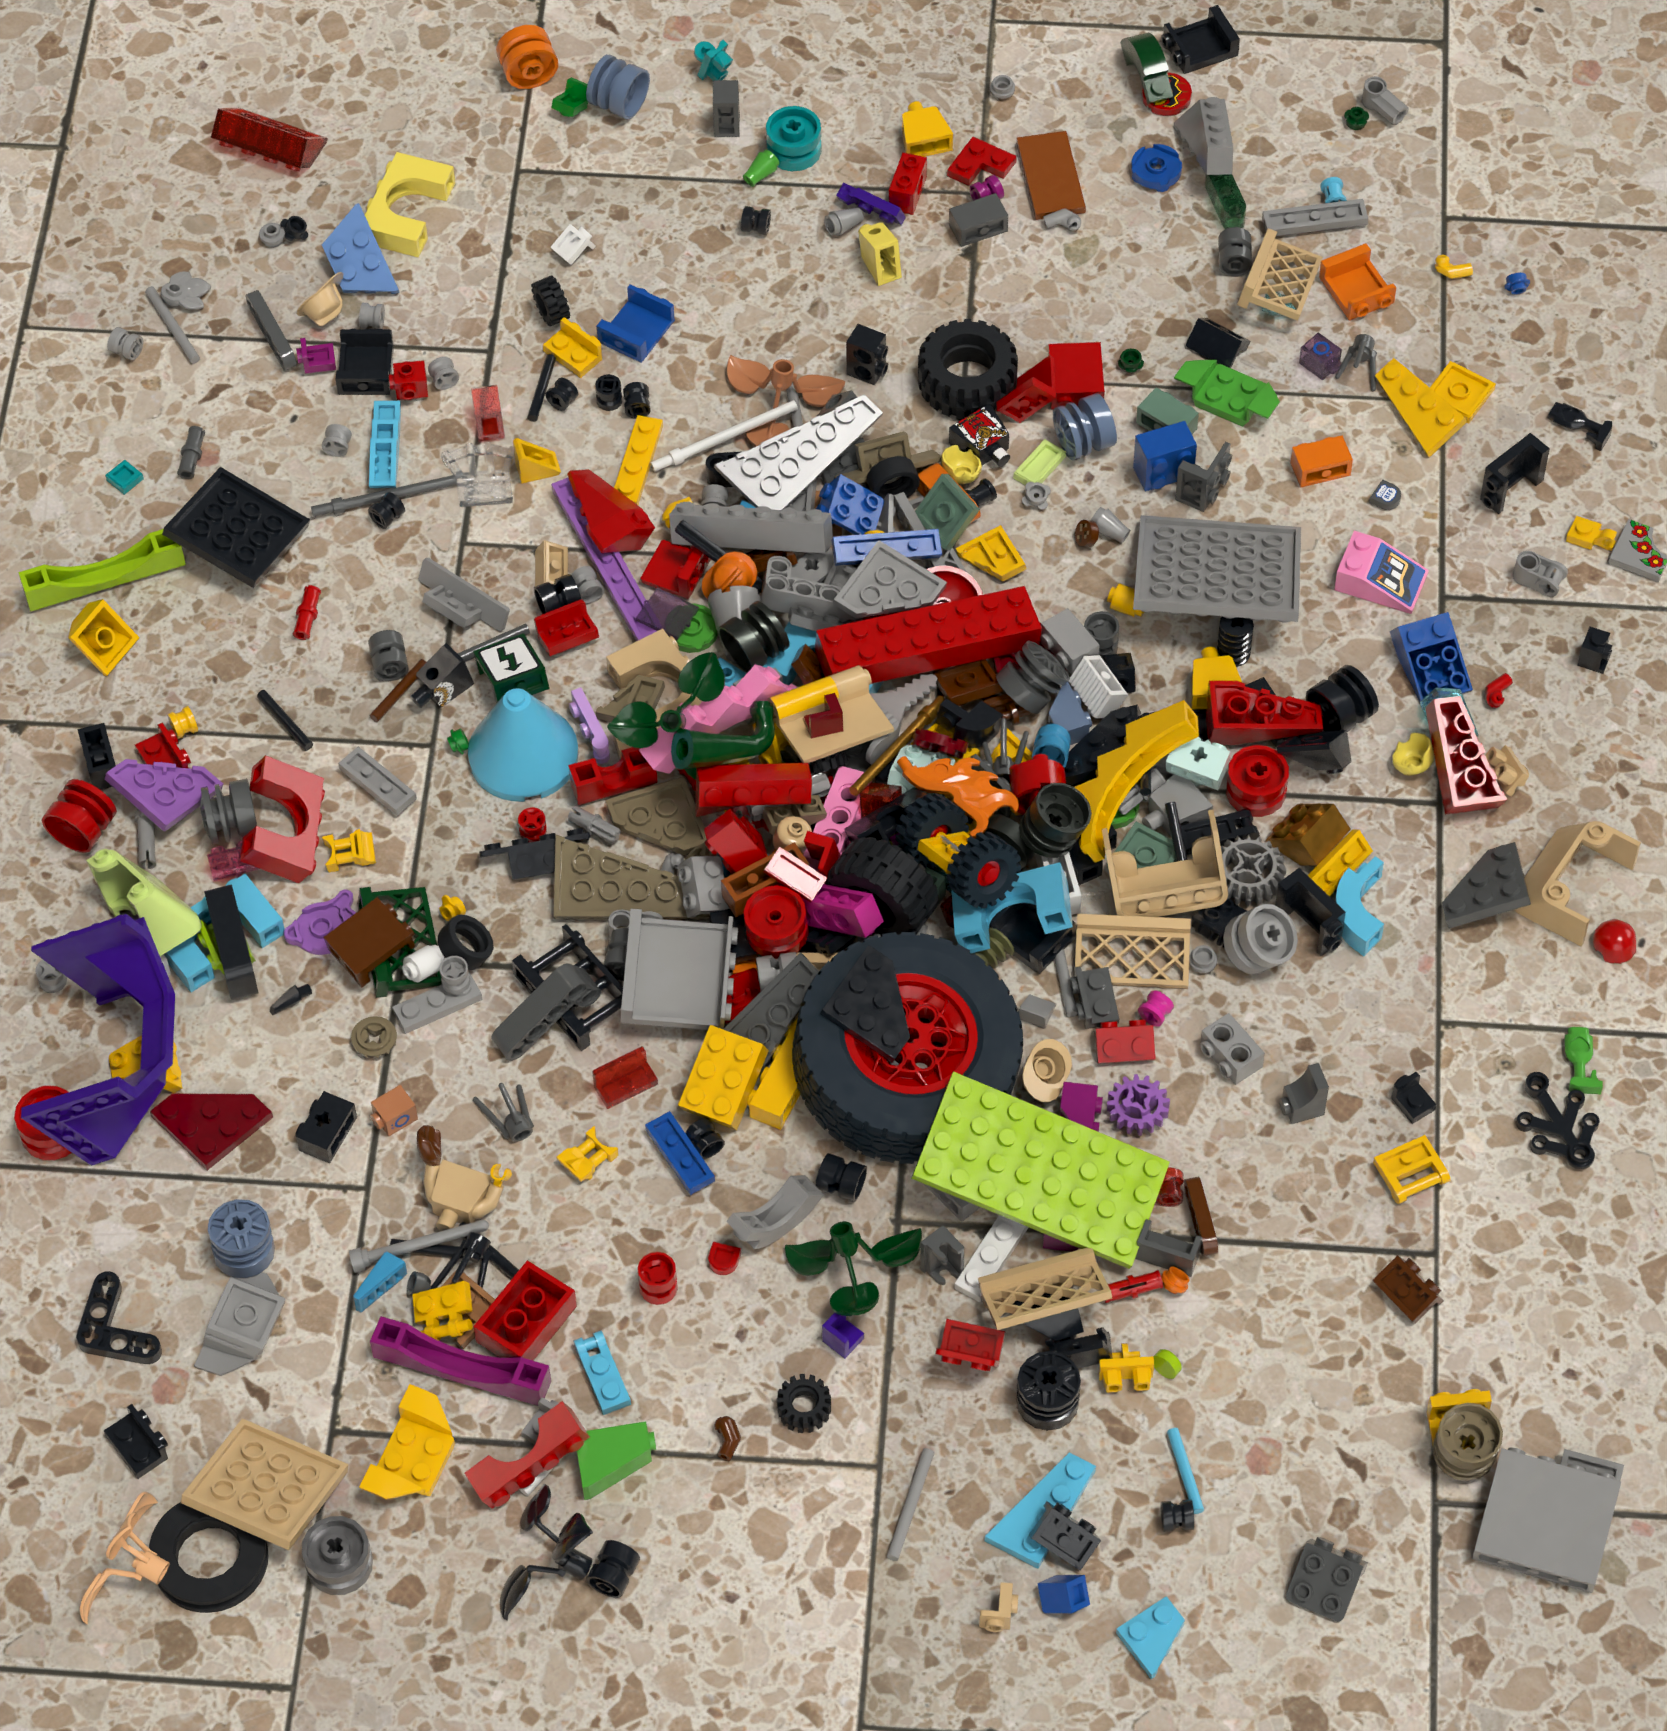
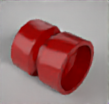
M652 1252L645 1255L638 1265L640 1294L644 1300L651 1304H666L676 1296L678 1290L675 1262L672 1257L662 1252Z

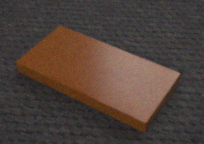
M1060 131L1017 137L1016 144L1035 220L1044 219L1043 216L1061 209H1068L1075 214L1086 213V206L1067 132Z

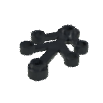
M1541 1072L1530 1073L1526 1078L1525 1091L1531 1097L1537 1098L1551 1121L1534 1117L1529 1112H1521L1517 1116V1128L1523 1132L1535 1129L1561 1137L1566 1144L1549 1141L1544 1135H1536L1532 1138L1530 1145L1532 1152L1537 1155L1549 1152L1566 1158L1567 1163L1576 1169L1590 1167L1595 1158V1152L1590 1142L1593 1132L1597 1131L1599 1127V1117L1594 1113H1586L1583 1116L1581 1122L1583 1130L1579 1141L1572 1132L1578 1111L1584 1105V1093L1579 1090L1569 1092L1566 1101L1568 1106L1563 1118L1547 1092L1549 1087L1548 1077ZM1536 1085L1541 1089H1534L1532 1086ZM1571 1098H1579L1580 1102H1573ZM1527 1119L1530 1123L1523 1124L1520 1120ZM1591 1120L1595 1125H1588L1586 1121ZM1541 1142L1544 1144V1147H1538L1535 1143ZM1581 1154L1584 1156V1158L1580 1159L1577 1158L1575 1155Z

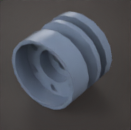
M606 54L598 61L590 75L586 91L587 101L594 106H599L601 109H609L611 113L624 119H631L637 114L645 101L650 84V74L641 67L634 64L627 65L624 60Z
M1095 393L1081 398L1078 401V407L1075 403L1070 402L1066 406L1054 408L1053 423L1056 435L1069 459L1076 460L1082 455H1089L1092 447L1096 451H1101L1115 446L1117 443V432L1113 416L1100 394Z
M240 1199L226 1202L213 1212L209 1218L207 1230L216 1266L224 1274L235 1278L252 1277L268 1268L274 1258L275 1245L267 1212L255 1202Z

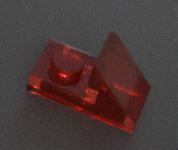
M497 385L471 388L479 442L505 438Z

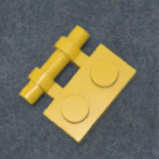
M461 1281L412 1294L415 1323L420 1325L426 1324L424 1330L420 1332L440 1341L442 1337L451 1336L454 1338L462 1336L464 1332L473 1329L472 1321L470 1319L463 1320L462 1314L473 1312L470 1283ZM449 1318L447 1324L439 1325V1320Z

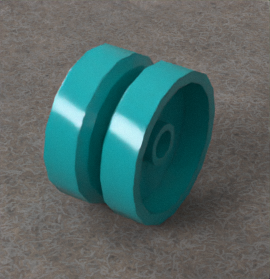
M788 106L776 110L768 118L766 123V148L778 158L780 163L777 166L778 168L791 172L803 171L812 167L819 160L822 153L821 123L814 112L800 106Z

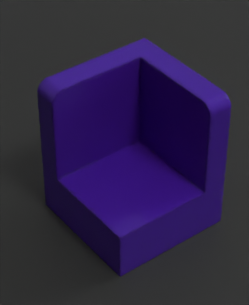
M834 1313L822 1325V1342L844 1359L864 1340V1333L846 1320V1316Z

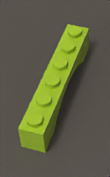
M163 529L148 533L142 540L126 551L100 562L72 567L44 564L18 573L31 612L184 566L186 563L182 546L162 535Z

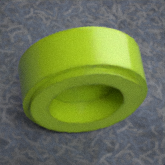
M1160 1349L1153 1356L1154 1368L1165 1378L1174 1379L1182 1370L1179 1359L1168 1350Z

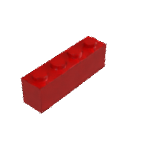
M742 764L696 768L695 815L700 817L745 805L811 804L812 777L809 764Z

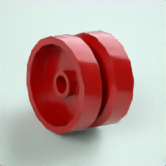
M1262 745L1248 746L1235 753L1228 767L1226 796L1229 803L1237 811L1250 810L1253 817L1267 816L1280 809L1286 799L1289 779V766L1285 757L1277 753V750Z
M775 885L764 887L754 892L747 900L744 908L745 926L748 942L755 952L761 956L772 955L774 959H778L780 954L797 953L805 945L809 934L805 903L798 893L788 887Z
M41 1086L30 1090L18 1102L14 1119L23 1146L31 1156L41 1160H57L67 1157L72 1153L21 1118L22 1107L68 1093L67 1090L58 1086Z

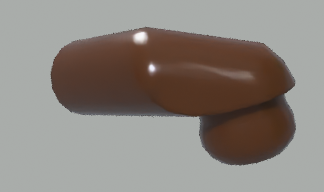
M729 1416L719 1417L716 1419L714 1427L715 1430H718V1433L722 1434L724 1441L717 1455L722 1460L731 1461L741 1441V1435L734 1419Z

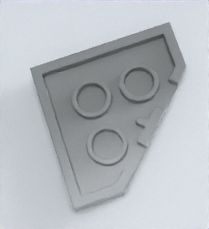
M878 540L834 598L833 605L854 618L932 606L946 588L947 582Z

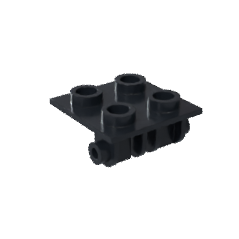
M1228 898L1220 906L1198 911L1192 917L1194 920L1192 927L1195 928L1196 933L1209 938L1212 942L1219 935L1216 944L1221 946L1224 942L1223 936L1227 924L1232 918L1247 912V910L1238 905L1236 906Z

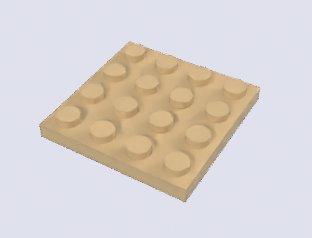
M242 1418L184 1491L181 1503L290 1550L348 1473V1464Z

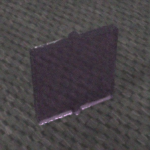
M657 587L650 599L644 601V607L637 615L636 621L656 631L664 629L669 637L673 636L675 640H678L686 627L689 628L691 626V620L699 611V607Z

